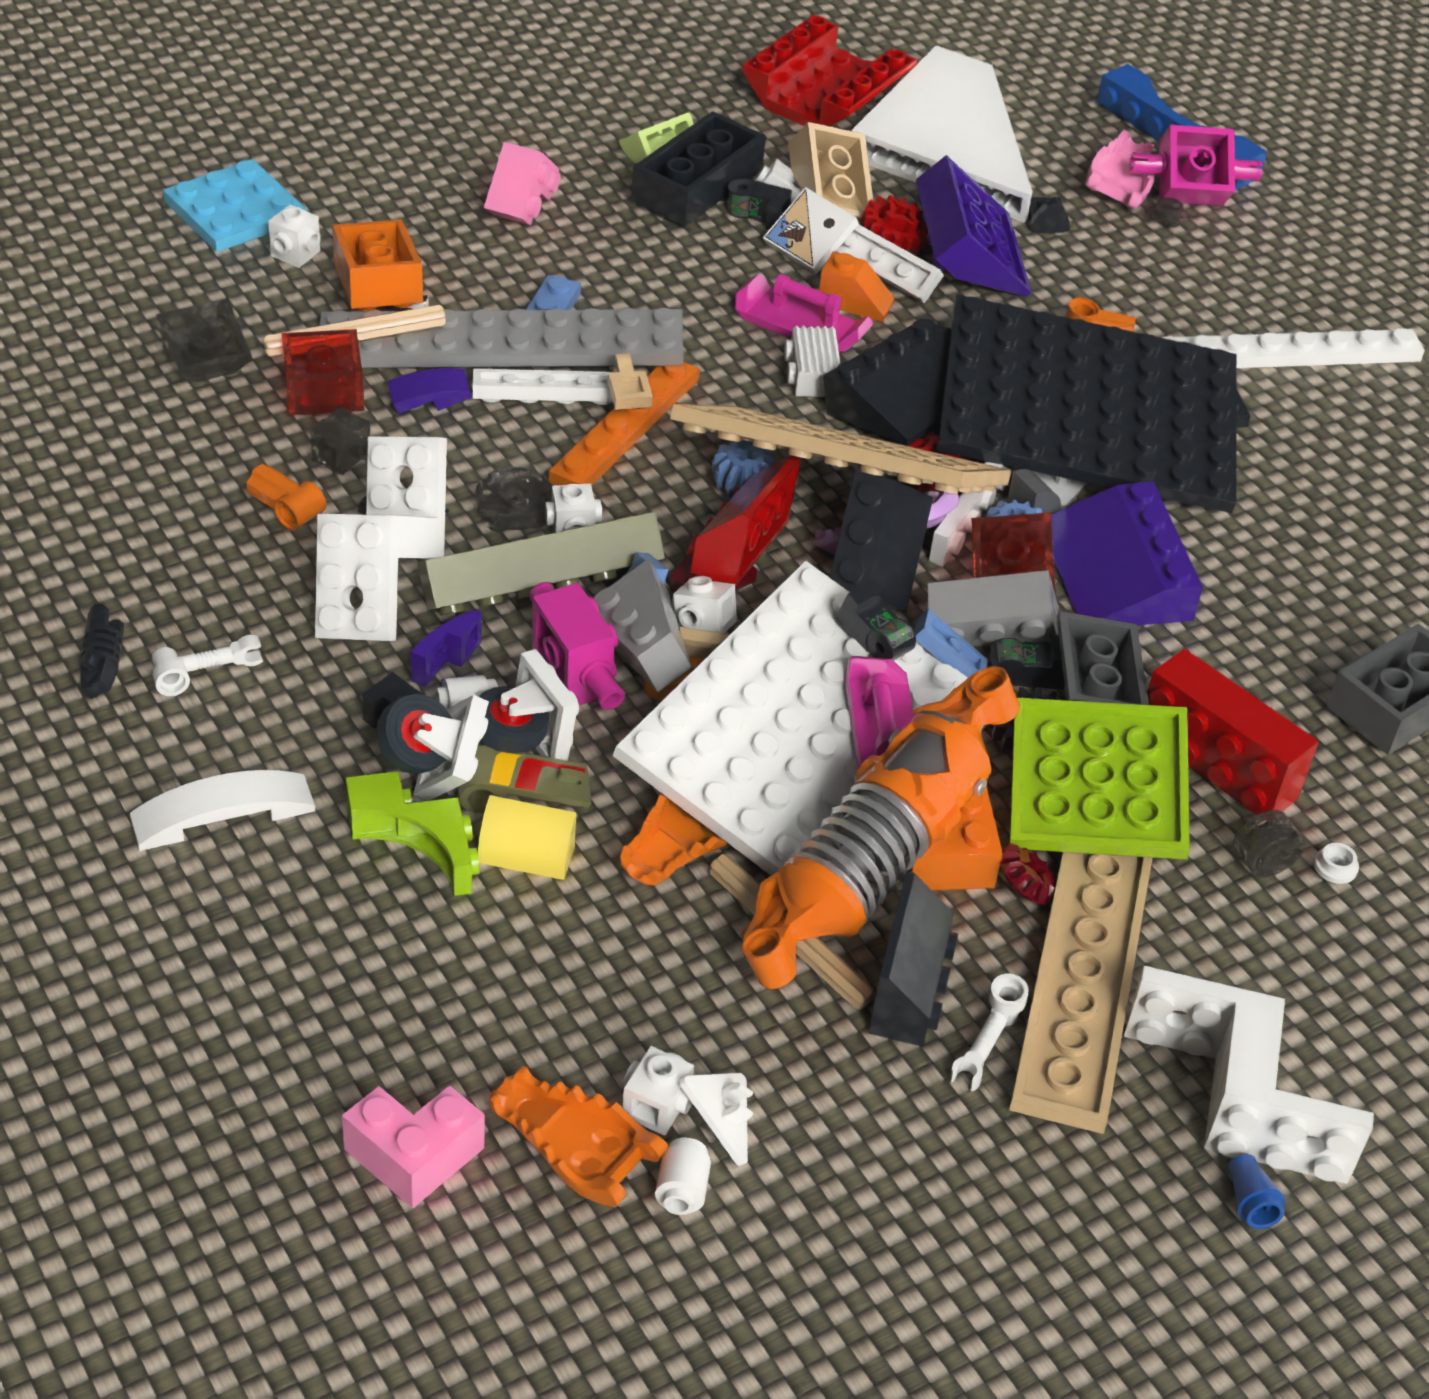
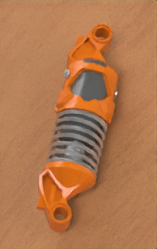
M997 666L984 668L969 676L941 701L913 709L912 718L901 730H895L889 739L890 745L885 753L880 756L871 755L862 763L855 774L854 785L851 786L849 794L842 796L841 805L832 808L831 817L822 819L821 827L812 831L810 840L801 844L800 852L792 854L780 867V871L761 882L756 898L755 915L740 933L743 939L742 951L761 986L767 989H776L787 985L793 980L797 973L796 944L798 941L825 935L840 937L857 935L864 927V924L867 923L868 917L873 916L876 906L883 904L886 894L893 892L896 883L904 879L906 871L914 867L916 859L923 857L924 853L927 852L935 841H944L953 832L961 818L960 809L974 795L979 796L983 793L991 773L989 756L982 740V726L986 724H1004L1016 717L1020 711L1019 701L1005 669ZM840 813L844 815L842 818H838ZM833 824L835 831L829 830V825ZM823 836L825 843L819 842V837ZM832 839L840 842L841 847L838 848ZM813 848L815 855L809 854L808 850ZM824 852L828 853L833 857L829 860L824 854ZM880 872H888L889 877L882 876ZM867 879L877 882L879 889L872 888ZM862 893L867 894L868 900H865Z

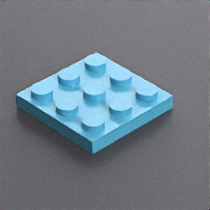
M253 159L241 161L236 165L219 171H211L207 175L190 181H183L175 186L163 189L164 202L216 252L269 234L268 221L288 205H293L306 211V208Z

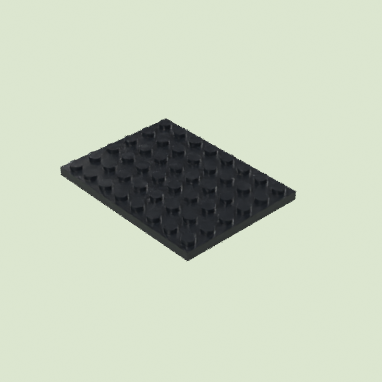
M956 294L952 311L936 451L1020 469H1028L1034 472L1110 488L1123 484L1154 482L1162 499L1232 513L1237 503V354L1222 349L1207 348L1188 342L1160 338L1151 334H1141L1118 327L1094 324L1081 319H1071L1052 315L1048 312H1038L1019 308L1011 304H1001L977 297Z

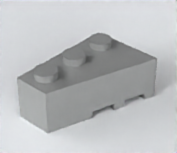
M649 558L609 588H605L596 594L594 599L598 605L600 615L606 624L611 623L618 637V646L614 650L657 692L692 668L683 637L677 626L676 614L670 603V594Z
M1049 570L928 583V608L972 646L991 647L995 641L1002 638H1015L1021 642H1049L1050 635H1059L1056 617L1059 612V606Z

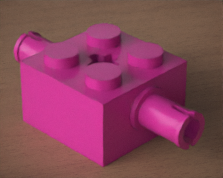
M1170 125L1159 140V154L1132 152L1129 165H1133V167L1129 168L1131 174L1158 175L1160 202L1223 206L1235 192V180L1259 182L1263 170L1258 169V167L1263 166L1261 160L1235 159L1234 129Z
M541 582L534 586L530 591V600L533 602L532 650L536 649L547 664L553 666L558 678L565 687L575 694L579 706L598 700L600 706L605 710L618 707L625 699L624 690L614 679V676L617 674L614 648L618 646V637L611 623L606 624L600 615L595 599L592 596L588 597L579 583L555 589L550 582Z

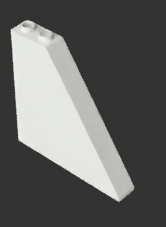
M936 45L852 129V132L865 134L869 166L915 183L919 176L947 155L1009 212L1010 218L1025 223L1028 218L1032 189L993 66Z

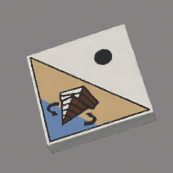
M805 187L765 234L763 239L768 246L816 275L825 265L831 253L841 246L859 223L855 216Z

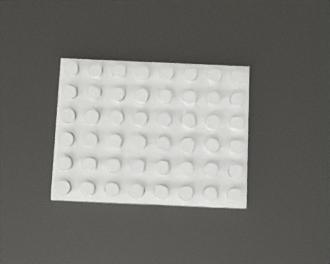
M807 561L783 582L616 746L613 757L771 876L780 871V867L792 854L800 852L801 844L810 840L812 831L821 827L822 819L831 817L832 808L841 805L842 796L849 794L851 786L854 785V777L858 767L845 684L847 663L850 656L872 657L835 619L847 594L850 592ZM917 641L912 651L894 661L907 673L913 709L941 701L968 678L952 666L941 663L929 651L924 650ZM988 724L982 726L981 732ZM840 813L838 818H842L844 816L843 813ZM833 824L829 825L828 829L835 831ZM823 836L819 837L818 841L825 843ZM832 839V840L835 842V844L838 846V848H840V847H841L840 842H838V841ZM810 848L808 853L815 855L813 848ZM824 852V854L829 860L833 857L828 853Z

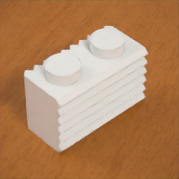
M796 325L792 328L791 340H785L784 358L785 362H788L787 383L794 384L795 397H825L823 375L840 364L836 330L833 326L828 329L826 326L823 328L819 326L815 328L812 326L808 328L802 326L799 328Z

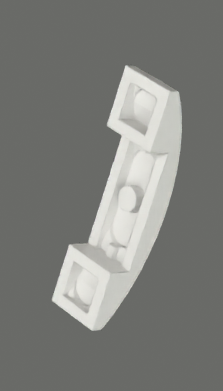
M253 770L212 776L179 786L137 807L130 812V819L139 851L184 841L183 829L266 810H269L272 821L315 812V804L304 774L280 770Z

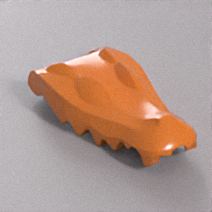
M660 793L655 807L653 806L646 817L639 834L628 845L623 847L620 862L621 866L633 879L647 886H653L667 879L676 869L688 862L730 844L664 794Z
M525 1066L520 1067L515 1074L506 1077L496 1090H492L489 1097L490 1109L499 1117L515 1126L542 1154L554 1172L568 1187L580 1196L605 1206L617 1207L626 1197V1192L619 1183L641 1159L658 1162L668 1148V1144L660 1136L643 1128L617 1102L609 1103L599 1093L587 1097L578 1085L569 1088L558 1081L554 1086H550L546 1081H539L534 1078Z

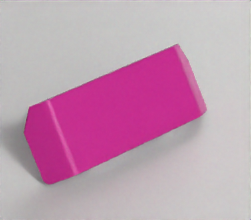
M762 274L752 276L736 293L735 310L742 319L783 336L792 338V328L796 325L799 328L802 326L806 328L809 326L813 328L817 326L823 328L826 326L828 329L833 326L836 330L839 354L845 352L858 342L874 324L869 316L854 320L839 314L842 297L835 294L829 295L795 282L784 274L778 275L774 288L770 287Z
M850 656L848 658L845 684L858 769L869 756H880L885 753L890 745L889 739L895 730H901L912 718L913 708L907 673L892 659Z

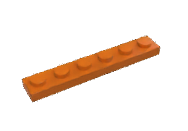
M684 361L683 365H658L647 376L653 395L652 407L619 410L614 408L549 470V483L553 485L591 484L592 486L673 404L699 381L700 368Z

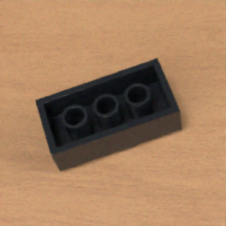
M712 111L633 166L631 201L672 220L674 223L687 226L728 195V185L731 181L736 179L749 180L760 171L764 162L766 135Z

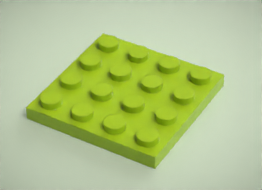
M1017 698L1020 704V711L1014 717L1010 822L1011 844L1018 845L1020 848H1027L1028 850L1188 860L1190 831L1187 707Z

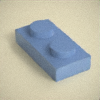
M548 275L526 310H571L581 295V283L561 276Z
M929 608L918 617L914 632L916 641L941 663L952 666L966 677L987 668L988 659Z

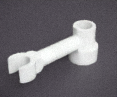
M246 635L238 641L232 642L228 647L179 657L176 651L169 647L156 650L152 655L154 666L152 676L157 691L165 696L181 694L189 686L188 672L229 663L236 665L244 664L246 666L260 664L263 662L260 651L247 652L250 649L261 647L258 636Z
M1002 974L993 980L989 994V1002L992 1006L991 1013L970 1050L966 1052L964 1057L954 1061L950 1076L951 1083L954 1082L958 1073L968 1071L974 1075L970 1092L975 1091L980 1086L984 1062L1005 1026L1013 1025L1017 1021L1019 1013L1026 1005L1028 986L1021 977L1014 974Z

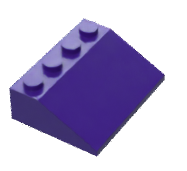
M945 155L916 179L919 192L917 199L923 208L922 219L928 228L927 239L932 245L934 253L932 254V259L941 271L948 270L959 280L1027 297L1032 292L1009 212L950 157Z
M1154 482L1116 485L1046 517L1049 528L1045 544L1075 614L1137 624V626L1194 621L1203 586Z

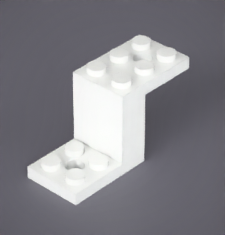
M368 437L366 515L317 514L315 638L396 641L398 558L434 559L444 556L447 438ZM408 466L413 472V482L405 489L400 483V473ZM356 586L363 593V602L358 609H355L350 603V593Z
M1144 966L1126 1021L1124 1037L1139 1040L1150 1045L1156 1044L1185 1051L1191 1055L1215 1059L1204 1149L1218 1152L1231 1158L1242 1154H1251L1256 1158L1257 1162L1267 1164L1275 1169H1288L1316 1176L1324 1181H1337L1348 1184L1372 1132L1374 1113L1276 1090L1285 999ZM1173 1011H1183L1188 1014H1177Z

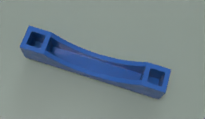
M1126 64L1102 74L1096 102L1159 142L1170 125L1204 127L1179 115L1167 106L1154 90L1151 78L1131 65ZM1234 135L1235 159L1261 160L1264 166L1267 151L1244 136ZM1235 180V190L1254 181Z

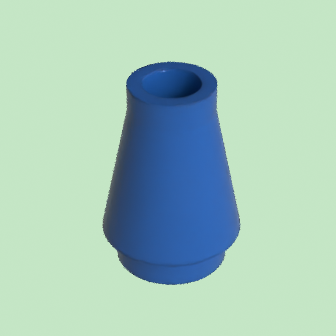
M1242 1154L1233 1158L1228 1165V1170L1232 1176L1238 1216L1255 1229H1264L1275 1225L1282 1219L1285 1213L1284 1195L1258 1165L1253 1155Z

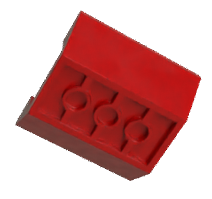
M812 15L742 65V71L766 110L802 126L810 122L830 127L849 117L916 66L917 59L906 55L901 50L890 48L873 62L863 60L850 54L847 50L836 48L838 25L827 21L824 17Z

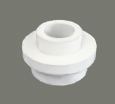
M1342 843L1326 845L1317 853L1314 860V867L1317 873L1325 880L1336 884L1351 882L1355 879L1359 870L1356 853L1352 848Z

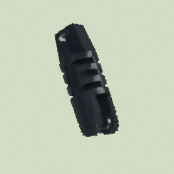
M94 603L89 609L80 660L81 691L90 699H94L98 695L111 690L119 670L124 623L119 618L112 619L109 622L110 610L100 603Z

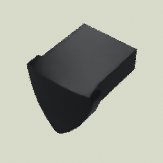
M1031 197L1028 212L1031 232L1064 233L1070 230L1069 217L1060 197Z

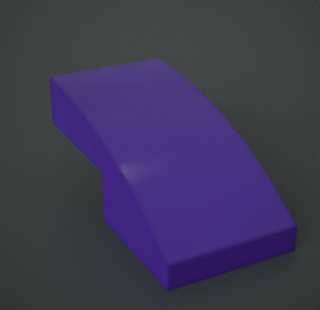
M459 368L424 370L388 381L392 403L398 415L431 401L434 402L438 411L473 397L467 374L464 369Z
M473 610L455 617L439 626L420 641L411 651V681L426 687L446 662L462 667L482 642V613Z

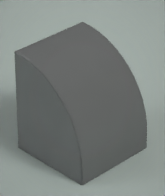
M1028 469L1013 471L1007 500L1008 504L1013 498L1021 504L1029 501L1031 508L1042 509V516L1044 517L1061 510L1059 496L1033 471Z

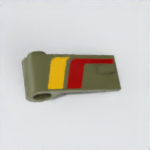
M484 745L477 746L475 757L478 759V765L473 777L468 782L458 786L461 806L474 813L485 812L489 795L504 798L506 794L584 808H589L592 803L587 764L523 752H499Z

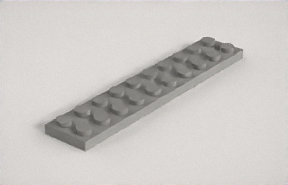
M595 308L586 310L515 309L491 311L487 309L477 311L445 309L446 323L443 327L316 349L315 354L317 368L616 366L614 356L615 354L630 353L633 366L683 365L682 309L624 308L621 310H598ZM335 310L332 312H321L320 326L401 311L370 310L345 312Z

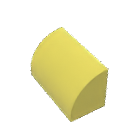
M489 795L479 837V863L564 880L575 848L576 812Z

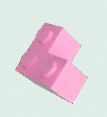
M504 142L484 208L494 216L531 226L533 217L536 218L540 212L542 199L550 201L552 192L555 193L559 187L561 178L559 168L540 151Z
M450 1085L414 1115L380 1086L342 1115L344 1150L412 1209L484 1149L485 1114Z

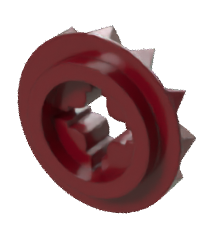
M1011 843L1002 850L1003 856L1000 864L1009 884L1021 896L1042 905L1050 904L1053 901L1057 882L1055 881V873L1046 866L1047 862L1042 861L1035 851L1030 852L1027 848H1020L1018 845Z

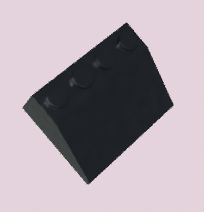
M930 319L916 320L913 322V325L890 335L888 339L874 347L865 349L863 353L849 361L840 363L838 367L824 374L827 414L907 446L938 428L950 328L936 324Z

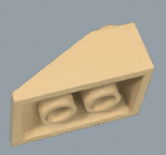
M808 122L788 142L791 171L802 191L805 187L855 216L858 222L863 223L861 217L869 200H873L865 134Z

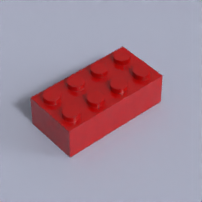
M1185 648L1153 670L1147 691L1149 705L1187 707L1189 767L1267 823L1299 798L1319 743L1316 738Z

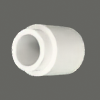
M484 675L444 678L442 686L435 688V700L441 703L447 710L472 695L479 697L483 692L498 687L494 678L486 679Z
M692 1138L675 1139L670 1143L661 1159L655 1198L670 1213L686 1215L699 1210L704 1205L711 1160L703 1143Z

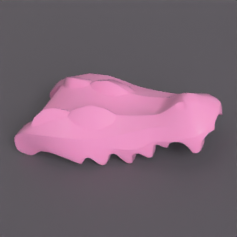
M1123 130L1118 138L1114 141L1111 140L1107 147H1102L1096 154L1087 173L1086 186L1090 187L1093 191H1100L1122 202L1128 208L1131 207L1136 210L1146 199L1153 185L1155 174H1131L1129 168L1133 167V165H1129L1132 152L1151 154L1154 144L1150 142L1136 144L1133 142L1132 137H1130V133Z

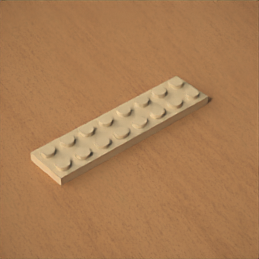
M1062 852L1009 1111L1104 1134L1109 1115L1153 857Z

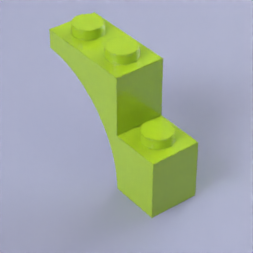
M399 771L346 777L347 809L353 840L380 839L411 847L437 864L448 878L454 896L472 894V875L480 873L477 848L468 847L467 841H472L473 839L471 819L469 814L462 815L458 797L412 803L410 788L402 789Z

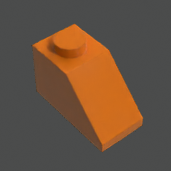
M833 251L822 268L819 291L842 297L841 311L862 317L869 316L872 320L884 322L894 304L895 298L866 260L853 257L848 253Z

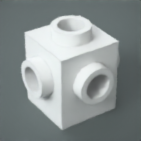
M288 205L268 221L272 257L300 268L320 252L321 235L319 233L318 216L299 207Z
M591 484L552 486V501L545 502L546 525H552L553 533L601 523V500L594 499Z
M697 576L690 578L673 594L671 606L677 617L679 631L680 627L724 634L737 622L735 584L714 582L710 577Z
M650 1046L642 1061H633L626 1073L623 1083V1109L640 1125L665 1136L680 1112L687 1114L693 1104L681 1088L680 1079L687 1075H693L694 1065L686 1062L675 1053H666Z

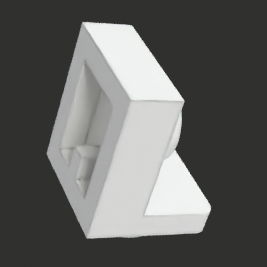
M778 159L769 168L764 165L753 180L792 190L791 203L802 192L791 169Z

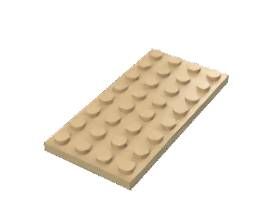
M673 404L670 418L684 422L683 429L704 434L706 431L718 433L717 437L736 442L741 440L751 441L753 446L768 450H776V448L789 450V455L801 458H825L824 463L839 467H847L848 465L861 467V472L872 475L884 476V474L897 475L898 473V481L921 485V483L934 484L936 482L934 489L958 494V492L970 493L971 491L982 492L983 490L994 491L995 486L1008 485L1011 474L1009 469L737 406Z

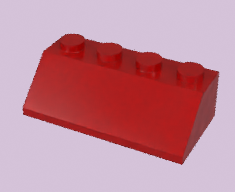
M790 455L752 475L742 487L735 489L732 499L729 502H723L715 518L710 517L704 530L700 534L696 533L693 536L688 555L693 557L690 573L710 577L716 582L735 584V587L788 524L801 457Z

